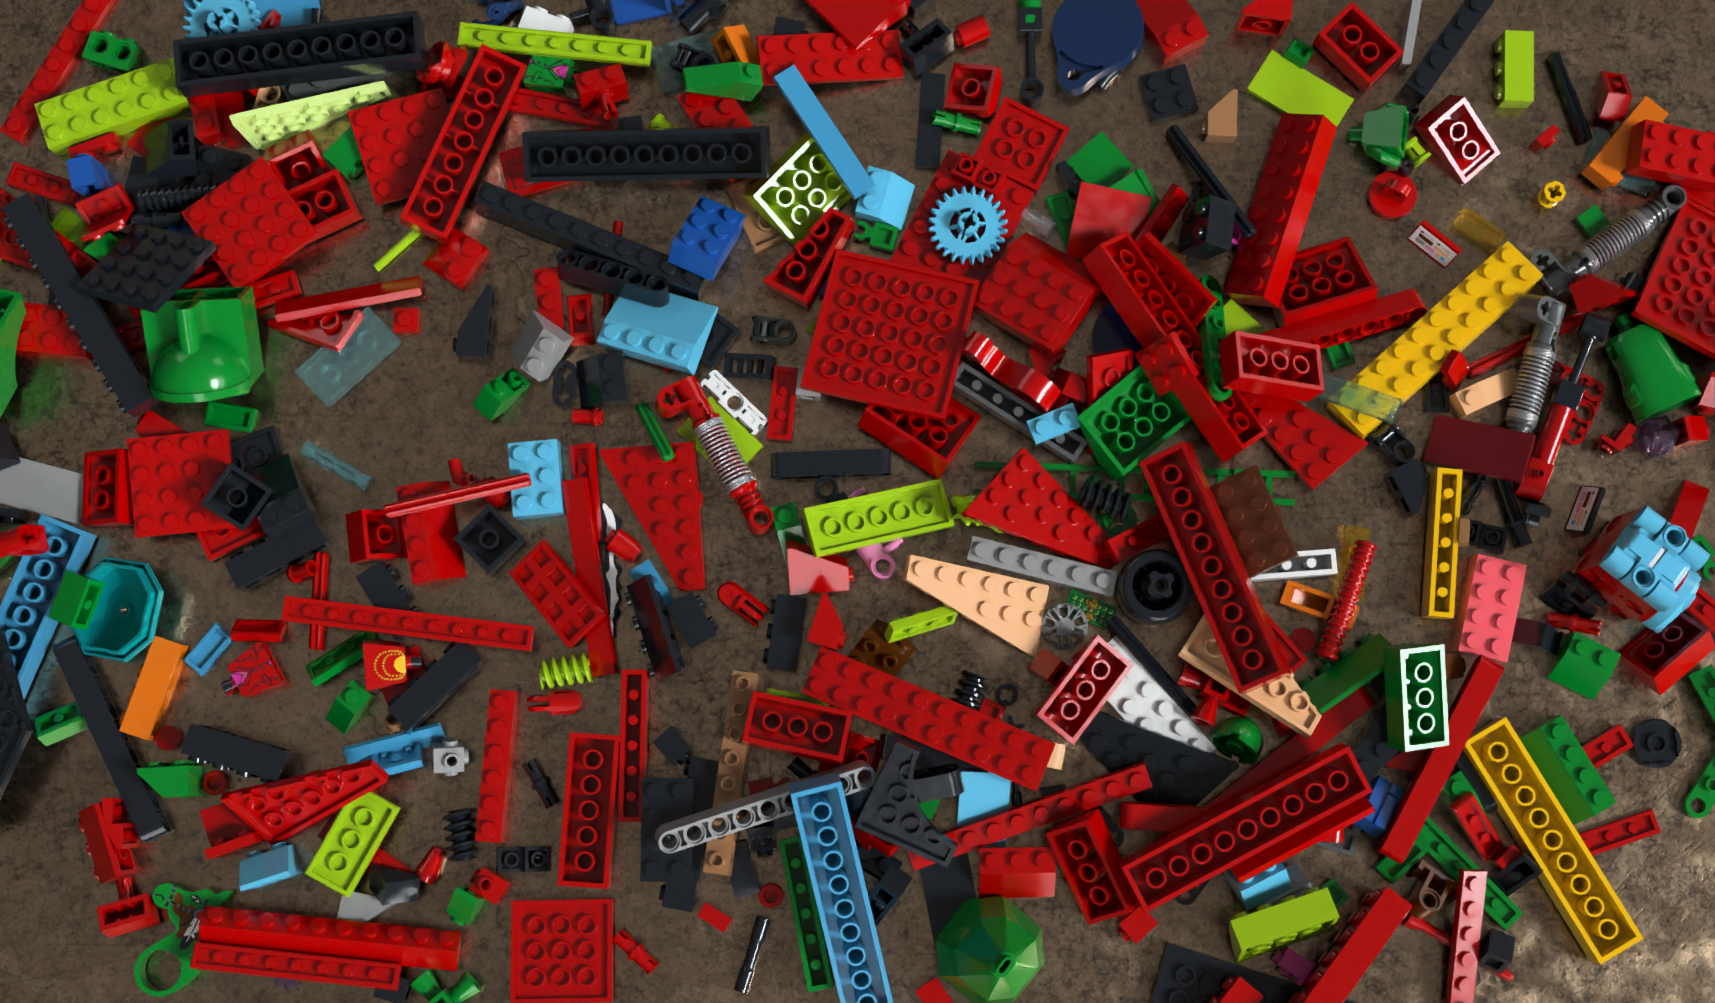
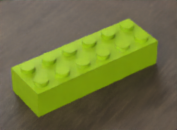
M174 57L34 104L48 149L59 157L68 154V148L111 132L122 136L137 131L143 125L167 117L175 118L192 112L190 98L185 97L176 87Z

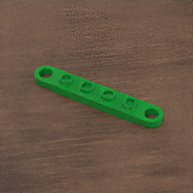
M1204 275L1199 281L1218 299L1200 322L1204 371L1207 378L1206 386H1208L1206 389L1209 390L1208 394L1211 393L1210 397H1214L1213 400L1217 399V402H1222L1232 394V390L1223 388L1219 342L1226 337L1222 292L1219 282L1213 276Z
M1715 750L1683 799L1682 809L1689 817L1703 818L1715 804ZM1695 798L1699 799L1702 802L1701 804H1703L1701 811L1697 813L1691 809V802Z

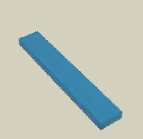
M792 65L774 76V82L852 198L855 200L875 187L874 182L796 66Z

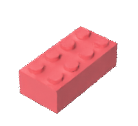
M1482 554L1470 556L1450 653H1461L1463 656L1477 658L1482 654L1498 664L1508 662L1527 565Z

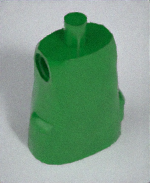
M1627 313L1614 319L1620 334L1609 339L1605 343V347L1618 374L1627 407L1631 410L1636 424H1641L1666 414L1702 395L1689 366L1684 362H1680L1660 330L1646 323L1634 327Z

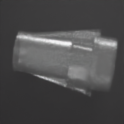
M1026 207L1020 215L1021 220L1039 238L1048 239L1057 225L1052 217L1034 211L1029 207Z

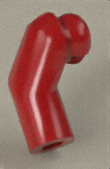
M459 458L448 461L454 484L460 487L477 484V477L474 474H469L462 470Z

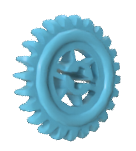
M192 0L196 9L187 7L192 17H183L190 25L182 26V28L190 33L184 35L185 39L234 33L235 30H237L236 33L259 30L256 27L261 25V21L257 19L260 12L255 9L256 3L250 0H202L201 3ZM223 10H229V11H231V12H229V13H224ZM236 15L239 20V26L235 25L233 21ZM207 26L211 29L210 35L207 33Z
M962 186L961 194H958L956 189L953 188L952 197L944 193L943 198L945 202L936 200V205L939 209H931V213L936 217L928 218V222L935 225L928 228V232L935 233L930 238V241L939 242L935 249H944L943 257L951 254V262H954L958 257L960 258L961 265L964 264L966 259L973 265L975 258L983 263V255L992 258L991 250H1000L996 243L1005 242V239L1000 236L1008 232L1006 228L1001 227L1008 222L1007 219H1000L1005 214V210L997 211L1000 201L992 204L993 194L984 198L985 189H982L977 195L975 186L971 188L970 193H967L965 186ZM966 209H969V210H970V211H967V212H964V213L959 212V211H961V210H966ZM978 213L982 216L985 222L979 221V218L977 216ZM957 214V224L950 226L952 217ZM972 215V225L966 229L964 238L961 240L965 229L964 224L970 220ZM986 226L985 233L979 238L977 235L978 227ZM957 229L959 233L957 239L953 236L951 230ZM974 237L976 240L975 242L965 243L967 238Z

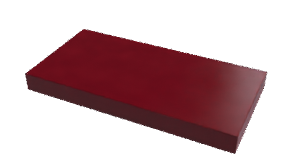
M1437 414L1423 461L1429 464L1461 469L1470 473L1523 484L1536 435Z

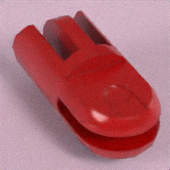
M724 582L717 590V596L721 603L755 628L758 622L741 610L740 607L758 620H762L764 615L746 599L766 613L770 609L735 582Z
M551 690L550 694L531 695L527 698V702L549 701L550 704L530 705L527 708L532 712L550 711L551 715L573 714L580 709L583 700L580 693L574 690Z

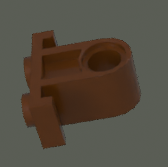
M1420 860L1409 869L1407 876L1409 878L1413 876L1418 878L1408 899V902L1413 905L1409 910L1413 917L1423 920L1442 907L1443 902L1449 905L1456 900L1458 884L1454 879L1439 872L1432 864Z

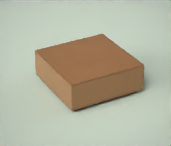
M1460 518L1458 547L1467 548L1469 546L1470 520Z

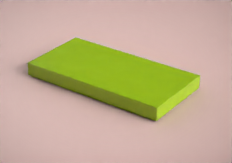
M1271 50L1246 92L1281 113L1324 115L1336 127L1354 101L1350 96L1304 68L1301 69L1274 50Z
M372 791L343 806L307 867L305 874L350 898L401 807Z

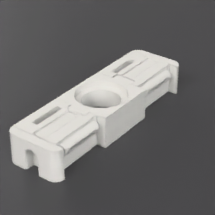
M712 370L709 373V377L702 380L701 387L704 388L706 386L705 389L735 419L739 418L738 421L750 432L753 431L751 435L756 436L768 424L767 418L717 370ZM734 396L741 400V406L735 410L730 409L727 405L728 400Z

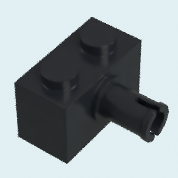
M936 18L921 30L910 19L906 20L909 26L904 22L900 26V32L908 38L899 44L902 61L916 76L954 50L953 34L939 18Z

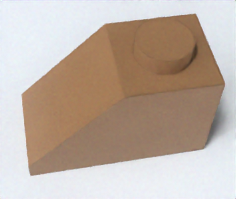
M1238 89L1231 90L1208 111L1205 119L1201 120L1200 134H1204V142L1233 143L1236 139Z

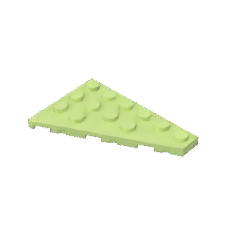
M375 81L370 84L330 93L326 92L308 98L272 104L267 107L232 114L229 117L232 125L260 153L265 151L266 148L307 129L312 131L348 116V111L367 107L368 104L374 105L393 96L384 81Z

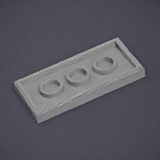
M19 457L21 463L0 471L1 504L82 525L84 474Z

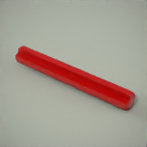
M326 552L314 553V561L318 565V573L312 579L311 599L326 600L329 555ZM310 624L309 649H323L325 626Z

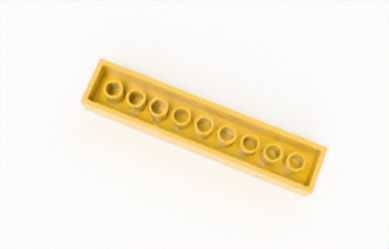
M1507 241L1328 401L1326 409L1349 432L1364 440L1440 371L1439 369L1451 349L1462 352L1519 301L1523 295L1529 292L1539 282L1543 274Z
M1506 717L1496 718L1471 733L1463 748L1464 753L1498 806L1496 810L1521 851L1525 852L1543 870L1542 874L1537 877L1589 961L1601 965L1642 940L1641 933Z

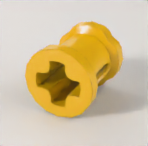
M1557 181L1546 184L1537 194L1539 205L1546 209L1552 208L1563 200L1566 194L1564 185Z

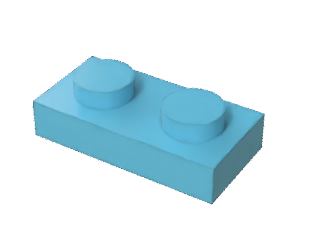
M1073 403L1026 421L1035 445L1080 428L1076 420L1078 414Z

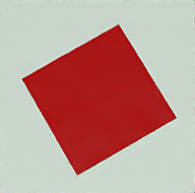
M1081 181L1065 256L1082 260L1097 246L1125 231H1128L1135 241L1146 224L1152 197Z

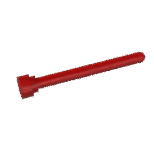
M1410 912L1404 917L1402 925L1417 931L1420 929L1451 947L1452 936L1428 923L1425 919L1413 917ZM1507 969L1501 974L1493 972L1506 981H1511L1514 977L1513 973Z

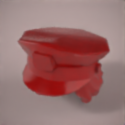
M447 40L434 43L426 57L427 68L415 69L419 81L425 84L440 81L445 83L448 90H450L467 59V46L462 45L456 48L450 46Z

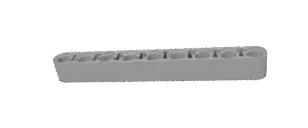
M863 760L850 762L662 824L655 831V840L663 852L668 854L794 813L792 802H785L787 795L790 794L789 784L838 772L839 776L843 778L842 787L846 796L873 786L876 781V772ZM866 769V776L858 779V773ZM770 801L771 807L768 810L762 811L761 805ZM740 810H747L745 817L741 819L736 818ZM723 818L719 826H711L714 819ZM691 826H698V831L695 834H687V830ZM665 835H674L672 841H670L669 843L662 842V839Z

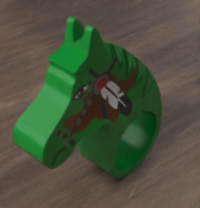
M164 883L156 887L152 894L153 901L158 907L168 910V916L174 923L176 930L144 950L137 958L134 966V977L137 985L143 992L151 996H166L187 986L201 973L202 970L191 969L190 963L194 943L200 942L199 922L204 907H224L233 890L217 893L212 888L206 887L204 890L191 891L176 883ZM158 950H166L177 954L176 957L179 963L182 962L179 979L169 989L154 987L146 977V963L149 957Z

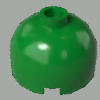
M1235 716L1223 720L1212 738L1214 737L1212 743L1219 752L1230 759L1233 754L1239 757V762L1243 764L1255 763L1264 745V737L1260 728L1253 719L1247 716Z

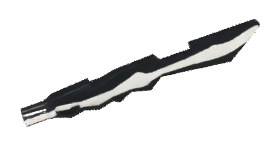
M601 503L603 541H600V544L605 543L606 547L605 538L612 529L617 531L621 528L622 520L605 503ZM605 548V561L601 563L612 636L614 638L616 637V621L621 615L618 606L622 601L620 594L622 586L618 578L622 568L615 562L616 555Z

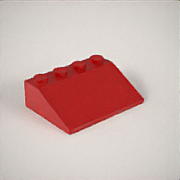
M804 0L855 50L907 15L911 0Z
M1347 236L1297 251L1279 307L1271 308L1279 327H1283L1377 299L1378 287L1350 237Z
M951 396L945 422L869 404L857 426L932 476L940 479L982 416Z

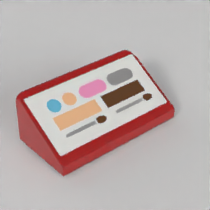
M1423 220L1408 237V241L1442 268H1446L1462 251L1459 246L1426 220Z

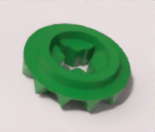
M1131 505L1122 526L1117 524L1111 528L1113 519L1110 518V510L1104 515L1101 514L1100 510L1097 517L1098 525L1110 538L1137 525V515Z

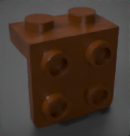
M877 618L848 657L896 676L917 648L907 638L888 643L884 636L888 623Z

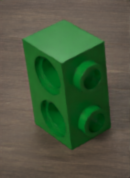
M91 30L82 58L90 65L125 74L139 68L144 51L138 46V42L131 38L124 37L122 40L105 30H101L100 33ZM107 45L103 52H99L102 46ZM129 52L127 58L121 59L124 53Z

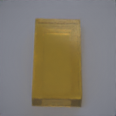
M1468 207L1463 210L1452 227L1453 230L1491 255L1496 252L1507 235L1506 232Z

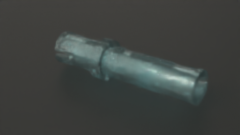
M309 440L300 451L301 455L318 463V467L322 469L327 468L358 486L363 491L368 488L372 481L371 476L333 456V452L330 450L325 451Z

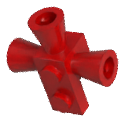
M1187 661L1182 667L1176 682L1178 685L1200 690L1197 697L1201 698L1202 701L1190 718L1205 727H1214L1217 707L1243 717L1246 715L1251 703L1209 675L1203 674Z

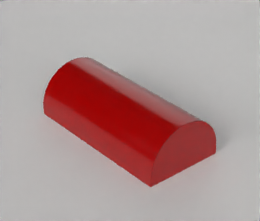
M1093 634L1033 715L1057 735L1074 745L1133 667V664L1099 635Z

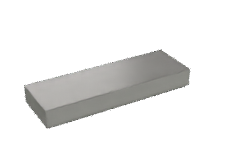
M1409 0L1407 3L1400 48L1404 53L1397 61L1396 71L1405 72L1411 65L1422 0Z

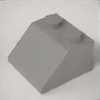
M534 310L509 351L520 369L541 382L552 376L555 366L561 361L574 337Z

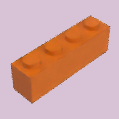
M1645 96L1617 127L1581 171V174L1602 191L1610 185L1614 188L1624 177L1620 173L1626 168L1631 127L1645 119L1664 123L1663 121L1669 113Z
M155 636L154 640L146 647L147 657L138 669L137 677L139 678L136 686L129 693L128 701L130 702L127 711L125 710L120 717L119 724L121 727L119 731L145 740L155 741V735L161 727L184 664L183 659L186 657L190 646L164 637Z

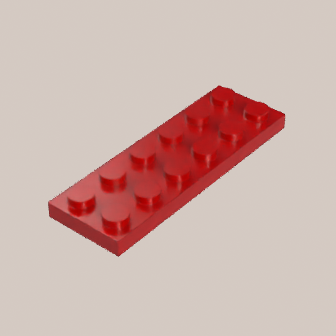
M884 30L857 50L838 33L756 37L758 65L761 68L763 86H777L773 80L774 76L792 65L796 66L807 84L899 80L904 77L898 30Z

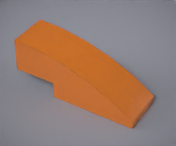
M1288 580L1280 604L1327 623V620L1331 619L1329 614L1333 613L1332 606L1336 605L1334 602L1336 596ZM1356 605V609L1352 610V612H1354V615L1350 617L1351 624L1347 625L1349 627L1348 631L1350 632L1353 628L1357 613L1359 611L1360 606Z

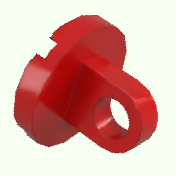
M1395 170L1385 171L1376 176L1369 185L1367 197L1371 204L1370 207L1376 214L1386 219H1396L1405 216L1414 207L1417 199V190L1410 177H1402Z

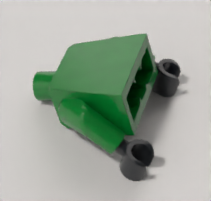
M1386 102L1373 111L1365 113L1363 126L1350 127V140L1361 141L1365 152L1370 157L1393 169L1398 168L1400 176L1409 177L1412 172L1407 171L1404 166L1412 168L1414 162L1410 159L1402 162L1401 158L1405 157L1408 124H1414L1420 118L1419 115H1414L1418 113L1419 107L1411 105L1407 109L1405 105Z

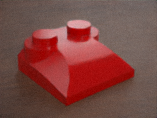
M954 63L943 108L945 110L973 113L981 118L991 116L996 110L1002 86L1001 69L999 66Z
M453 227L446 244L437 241L422 265L463 291L490 251L476 239L467 236Z

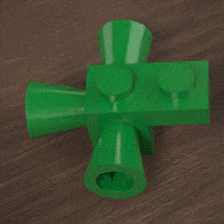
M430 969L410 985L429 1001L428 1003H461L482 991L478 982L467 971L464 972L451 990L447 987L441 991Z

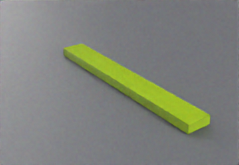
M466 22L459 23L457 47L466 45L467 49L479 50L481 44L504 53L620 63L650 67L653 45L652 41Z

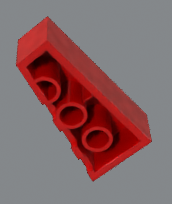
M830 207L810 228V232L801 241H798L790 254L777 264V268L770 275L768 274L765 277L763 283L766 288L809 310L831 271L836 249H843L855 227L852 217Z

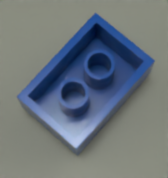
M701 195L672 241L668 262L713 282L741 235L746 215Z

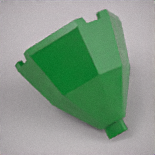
M1002 895L966 899L935 937L938 975L972 1003H1014L1045 964L1041 927Z

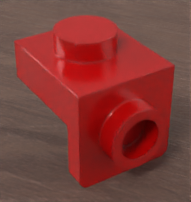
M1627 423L1619 428L1612 439L1605 434L1596 436L1593 442L1598 445L1597 448L1607 455H1615L1621 452L1623 448L1627 449L1635 439L1633 434L1637 428L1631 423Z

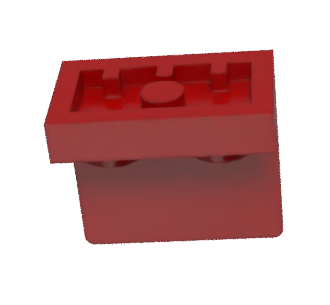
M224 803L200 811L211 848L204 850L207 860L216 859L263 842V838Z

